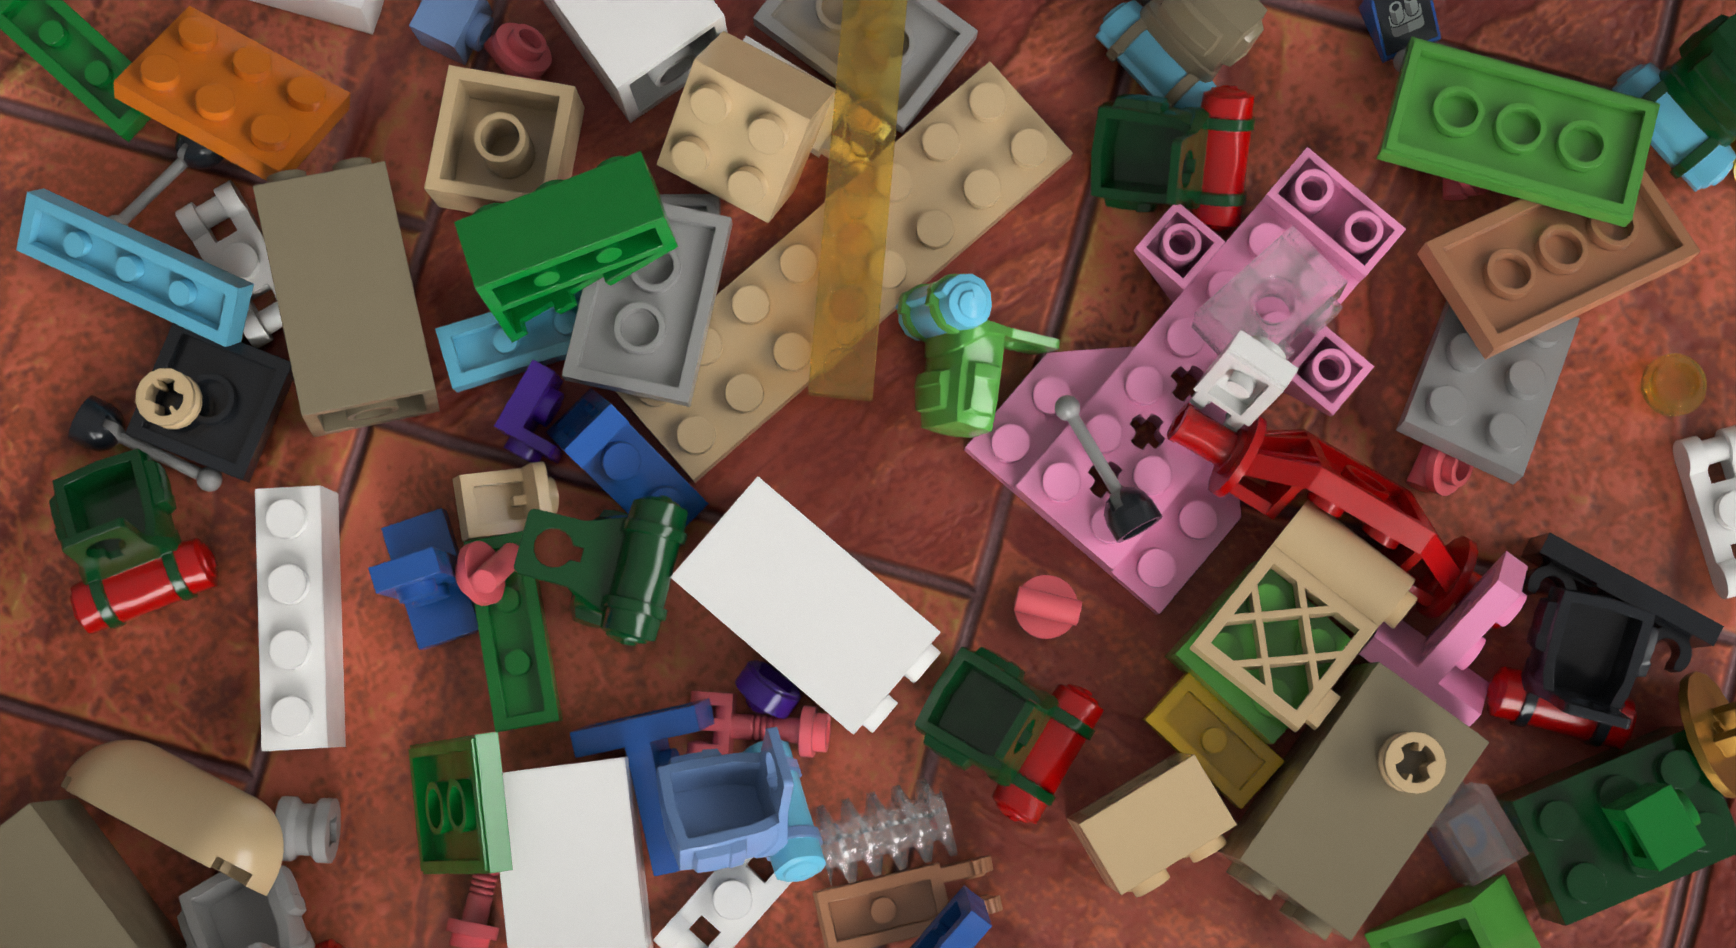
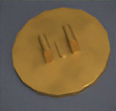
M1697 671L1688 673L1680 680L1678 693L1681 719L1688 742L1699 766L1711 784L1724 797L1735 799L1736 701L1729 703L1718 685L1706 674Z

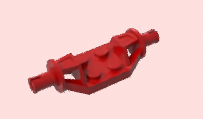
M1186 403L1179 410L1168 429V440L1182 445L1214 464L1208 490L1218 497L1230 493L1274 520L1304 488L1310 490L1307 494L1309 500L1325 512L1335 517H1341L1344 511L1365 522L1362 529L1374 540L1384 545L1381 553L1416 579L1408 591L1418 598L1416 601L1417 611L1429 619L1439 617L1453 603L1457 605L1483 577L1473 571L1478 556L1477 543L1465 536H1460L1445 546L1411 491L1305 429L1266 430L1267 420L1259 416L1249 427L1244 424L1237 432H1234L1198 411L1189 403ZM1244 476L1267 480L1268 482L1263 487ZM1422 558L1429 567L1423 580L1408 572ZM1495 622V624L1492 626V628H1494V629L1501 627V626H1500L1498 623H1496V622Z

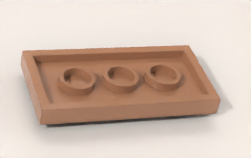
M1644 169L1633 218L1626 227L1520 199L1425 242L1417 255L1486 360L1689 263L1701 251Z

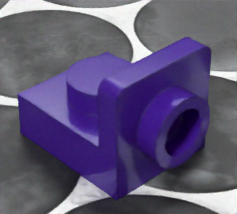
M532 360L494 427L509 437L504 448L529 463L540 462L541 458L545 457L558 464L564 453L557 446L537 436L534 432L539 424L547 427L557 414L564 399V393L558 391L563 380L555 371L535 360Z

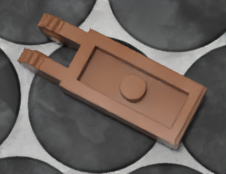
M991 856L970 858L940 866V863L936 862L813 891L825 948H872L919 937L949 903L944 883L963 878L966 880L984 876L989 871H993ZM985 894L979 896L985 902L988 915L1003 910L1000 895L992 896Z

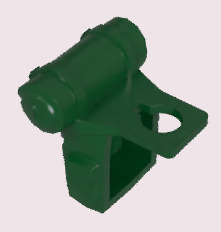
M664 495L659 497L643 496L634 499L629 514L617 510L603 509L598 517L590 521L539 509H531L525 522L514 563V571L520 575L568 588L572 592L568 611L571 612L573 621L596 629L600 628L606 632L608 637L622 645L635 646L636 644H646L648 641H655L660 623L666 620L668 610L664 609L679 547L685 545L688 534L684 533L688 512L676 502H673L671 498ZM549 529H556L566 533L574 547L583 549L580 562L569 560L566 564L559 567H548L541 564L534 553V542L537 536Z

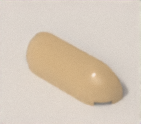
M116 740L96 746L79 757L67 771V776L61 784V787L65 788L66 791L191 859L220 871L244 886L265 896L269 893L281 868L284 841L277 817L258 798L158 746L139 740Z

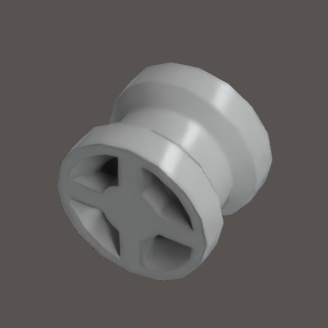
M282 796L275 811L284 841L282 861H294L299 855L311 856L316 863H332L338 850L341 830V809L338 799L321 798L315 804L303 803L298 796Z

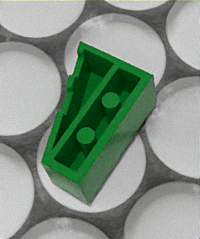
M641 151L626 157L615 156L608 158L592 170L565 180L557 179L545 182L538 186L534 192L505 203L484 205L477 209L473 215L454 221L474 287L512 343L528 334L525 322L554 306L557 313L563 314L577 306L574 294L604 277L605 283L611 286L678 247L657 186Z

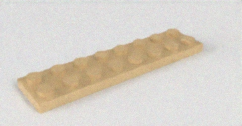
M989 61L871 162L862 173L857 174L716 295L690 407L621 392L616 393L696 483L896 310L895 307L899 301L898 299L903 292L912 289L916 285L928 283L1071 159L1073 152Z

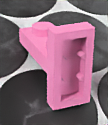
M1506 551L1427 637L1403 620L1394 629L1385 622H1382L1360 650L1359 655L1370 663L1380 662L1470 727L1482 714L1489 682L1469 669L1468 666L1475 660L1486 642V639L1482 636L1495 622L1502 627L1506 626L1523 607L1527 595L1522 592L1528 566Z

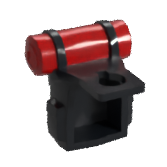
M1551 586L1548 596L1540 598L1534 612L1527 636V643L1532 649L1523 669L1519 670L1506 666L1500 667L1488 684L1486 701L1489 716L1508 720L1510 725L1525 727L1527 725L1583 740L1584 744L1594 747L1603 745L1614 749H1622L1630 739L1637 719L1635 703L1632 699H1628L1636 678L1646 677L1651 666L1650 660L1658 638L1659 630L1653 626L1655 613L1607 596Z

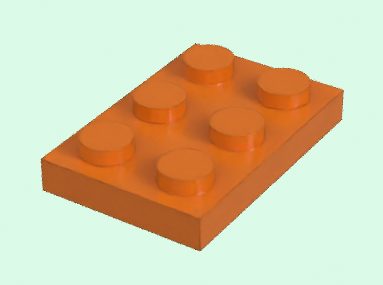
M190 5L114 80V95L119 101L266 181L267 177L274 173L297 169L350 110V92Z

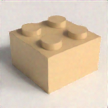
M723 31L693 61L657 165L769 223L795 191L836 89Z
M449 65L424 187L426 192L439 207L474 213L484 205L505 203L534 192L538 186L545 182L571 178L585 109L576 87Z
M1184 753L1172 754L1067 818L1105 884L1120 895L1126 892H1133L1135 897L1143 896L1165 883L1170 878L1166 868L1180 859L1190 857L1192 862L1195 863L1220 850L1227 844L1223 833L1237 825L1196 756Z

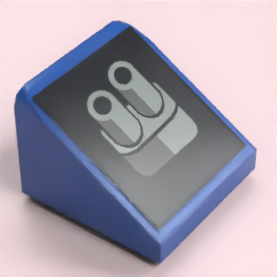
M1363 0L1358 7L1382 63L1394 59L1397 52L1406 49L1411 37L1434 43L1441 39L1433 0Z

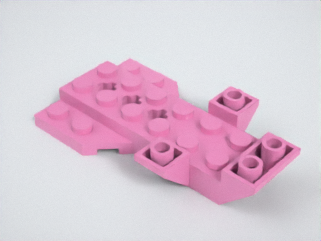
M1308 147L1226 242L1181 204L1172 205L1134 249L1135 254L1173 304L1137 346L1047 353L996 411L992 432L974 437L965 447L964 451L1156 615L1160 614L1241 518L1239 498L1230 493L1218 497L1208 490L1214 464L1182 445L1167 439L1168 429L1175 416L1186 403L1191 404L1189 401L1192 398L1189 395L1184 401H1181L1174 396L1172 392L1176 389L1177 383L1171 375L1178 373L1183 378L1187 373L1193 376L1198 383L1208 367L1240 330H1243L1250 336H1262L1277 344L1285 353L1286 360L1299 368L1284 390V393L1330 417L1333 416L1374 366L1327 326H1323V324L1358 283L1368 275L1406 228ZM1070 395L1079 401V416L1110 468L1116 474V478L1121 486L1135 487L1144 491L1153 499L1163 516L1156 524L1127 541L1117 543L1107 527L1104 510L1110 494L1106 491L1100 498L1091 492L1090 488L1095 480L1088 472L1095 466L1068 421L1061 420L1055 413V403L1062 396ZM1213 402L1207 404L1202 410L1194 406L1198 411L1222 425L1224 424L1227 412ZM1137 420L1142 425L1147 420L1156 426L1157 430L1154 433V437L1159 442L1156 449L1149 443L1143 449L1136 447L1131 440L1136 434V431L1130 425L1132 421Z

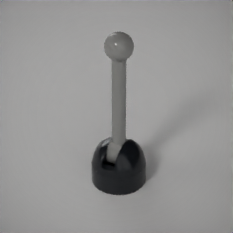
M178 133L175 142L178 158L119 215H110L108 218L128 226L187 167L211 169L219 164L224 157Z
M91 395L83 402L71 423L68 440L86 449L101 452L112 449L120 443L133 450L138 448L147 453L152 459L196 479L198 486L204 491H215L222 484L223 478L220 471L210 467L200 468L152 444L125 434V419L120 411L112 404L94 395Z
M1070 395L1060 397L1055 403L1056 415L1061 420L1068 421L1111 493L1105 505L1104 517L1107 527L1116 542L1127 541L1156 524L1163 516L1153 499L1138 488L1121 486L1079 416V401Z

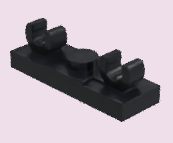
M1550 532L1531 537L1521 555V558L1538 566V568L1530 570L1525 576L1522 592L1526 595L1535 594L1542 580L1549 578L1555 583L1556 587L1607 596L1655 613L1653 626L1659 630L1656 644L1658 641L1664 640L1671 649V656L1664 670L1670 673L1681 672L1689 665L1692 657V648L1714 646L1724 627Z

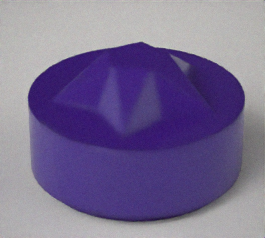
M749 661L735 680L737 688L746 698L747 705L759 714H770L777 718L786 719L801 699L798 687L775 667L763 661Z

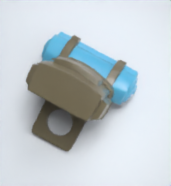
M1132 0L1112 8L1104 16L1095 37L1107 48L1108 52L1105 56L1112 63L1117 61L1149 96L1167 98L1170 107H1200L1203 92L1211 90L1212 87H1217L1212 80L1223 64L1231 67L1252 48L1264 30L1262 19L1268 10L1259 0H1151L1144 7L1137 1Z

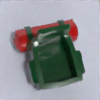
M1222 85L1204 91L1200 107H1170L1167 98L1141 94H1122L1115 101L1104 102L1098 107L1091 151V195L1103 198L1108 207L1135 210L1139 213L1155 212L1158 205L1172 206L1181 204L1185 208L1190 209V212L1212 231L1216 232L1240 226L1242 205H1246L1247 197L1245 184L1251 131L1254 130L1255 117L1252 116L1254 94L1238 89L1235 85Z
M138 448L95 461L52 481L54 496L49 500L56 527L54 530L61 544L62 551L78 564V572L82 579L71 586L70 602L75 619L89 634H95L107 628L116 629L122 627L131 619L181 600L189 601L198 597L199 593L218 585V564L207 544L198 538L181 541L171 515L177 507L169 478L163 466L153 461L147 453Z
M961 647L935 683L914 724L916 730L925 736L924 745L938 756L948 760L951 765L965 771L974 765L985 771L988 777L997 783L991 797L996 802L997 808L1006 817L1015 822L1037 824L1047 805L1051 807L1056 798L1054 796L1056 790L1086 740H1091L1095 733L1093 728L1104 710L1092 696V693L1085 688L1073 684H1058L1053 693L1050 694L1024 681L1025 671L1016 663L1007 660L998 653L984 647H980L977 651L968 647Z

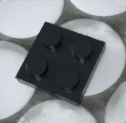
M173 323L152 371L159 368H171L191 377L199 385L203 396L201 411L190 425L180 429H166L147 421L139 413L136 406L125 434L250 483L294 380L291 363L288 360L242 342L224 347ZM174 383L167 384L168 392L160 389L155 397V403L165 408L164 416L172 414L170 406L179 409L183 402V395L174 391Z

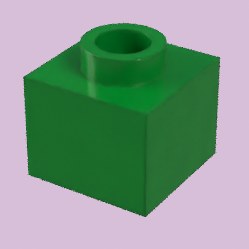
M1646 782L1602 807L1604 814L1635 867L1661 871L1706 845L1696 828L1701 823L1697 809L1680 789L1674 790L1671 784Z

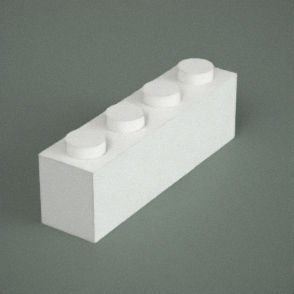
M321 485L255 489L262 751L346 747L338 493Z

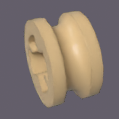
M159 368L149 372L140 381L136 389L135 402L139 413L147 421L166 429H180L190 425L198 417L202 408L203 396L199 385L191 377L171 368ZM174 383V391L183 395V402L179 409L170 406L172 414L164 416L165 408L155 403V397L160 389L168 392L167 384Z
M1405 731L1393 734L1384 741L1378 751L1377 765L1380 776L1387 785L1397 791L1419 794L1430 791L1440 783L1445 774L1446 758L1444 750L1434 738L1425 733ZM1408 743H1411V751L1423 750L1427 761L1419 765V772L1422 777L1416 781H1412V774L1401 773L1400 775L1395 765L1404 759V753L1401 748Z

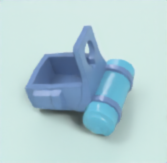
M777 727L766 728L763 741L749 746L743 752L722 755L718 749L702 750V752L670 758L668 765L657 768V788L664 830L680 871L694 869L697 873L710 872L743 865L745 859L755 857L758 859L766 857L767 861H770L777 880L800 882L813 877L826 866L821 849L823 841L818 827L814 826L800 780L802 773L798 761L793 758L789 742L781 740Z

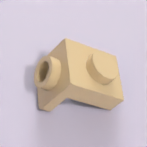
M544 461L529 463L522 468L463 474L453 478L462 542L523 531L527 515L531 509H539L555 514L558 511L559 496L557 486L552 477H547Z

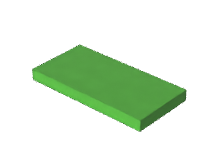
M1411 37L1406 46L1376 159L1626 227L1633 218L1660 104Z

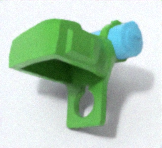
M948 274L936 282L916 285L900 295L895 307L898 313L899 324L905 335L916 341L921 340L925 342V371L917 375L914 385L915 410L921 413V428L939 434L974 438L992 432L998 401L1004 349L1030 355L1059 350V339L1014 329L987 320L992 308L991 292L984 280L974 274Z

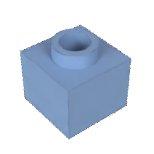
M422 0L409 27L421 45L466 65L472 51H481L484 43L490 37L494 25V18L491 17L493 11L487 0Z

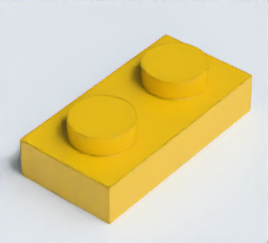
M1185 673L1142 719L1177 753L1194 754L1213 786L1239 809L1246 805L1285 762L1190 673Z

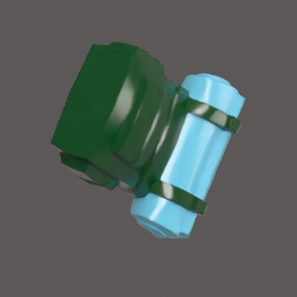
M1721 14L1694 32L1679 47L1681 58L1674 64L1668 65L1662 70L1651 62L1645 65L1640 64L1618 77L1617 84L1612 88V91L1660 104L1650 145L1671 167L1669 172L1675 179L1682 177L1695 192L1700 189H1706L1710 185L1715 186L1720 183L1732 169L1733 162L1736 159V153L1730 146L1736 140V14L1731 17Z

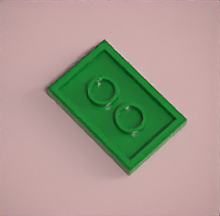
M498 732L410 745V749H408L420 868L423 874H491L513 870Z

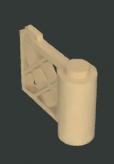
M1308 499L1189 649L1294 732H1297L1304 723L1316 730L1341 698L1331 690L1332 686L1382 622H1385L1394 629L1418 598L1408 591L1416 579L1331 514L1325 512ZM1269 569H1272L1293 586L1296 609L1261 611L1257 584ZM1306 596L1316 603L1318 607H1308ZM1248 597L1251 613L1234 614ZM1332 616L1354 633V636L1342 651L1315 653L1310 618ZM1298 620L1303 654L1268 657L1263 622ZM1252 624L1257 659L1233 661L1211 642L1224 626ZM1332 663L1319 679L1317 664ZM1305 665L1309 693L1297 709H1294L1274 693L1270 668ZM1259 669L1260 681L1246 670Z

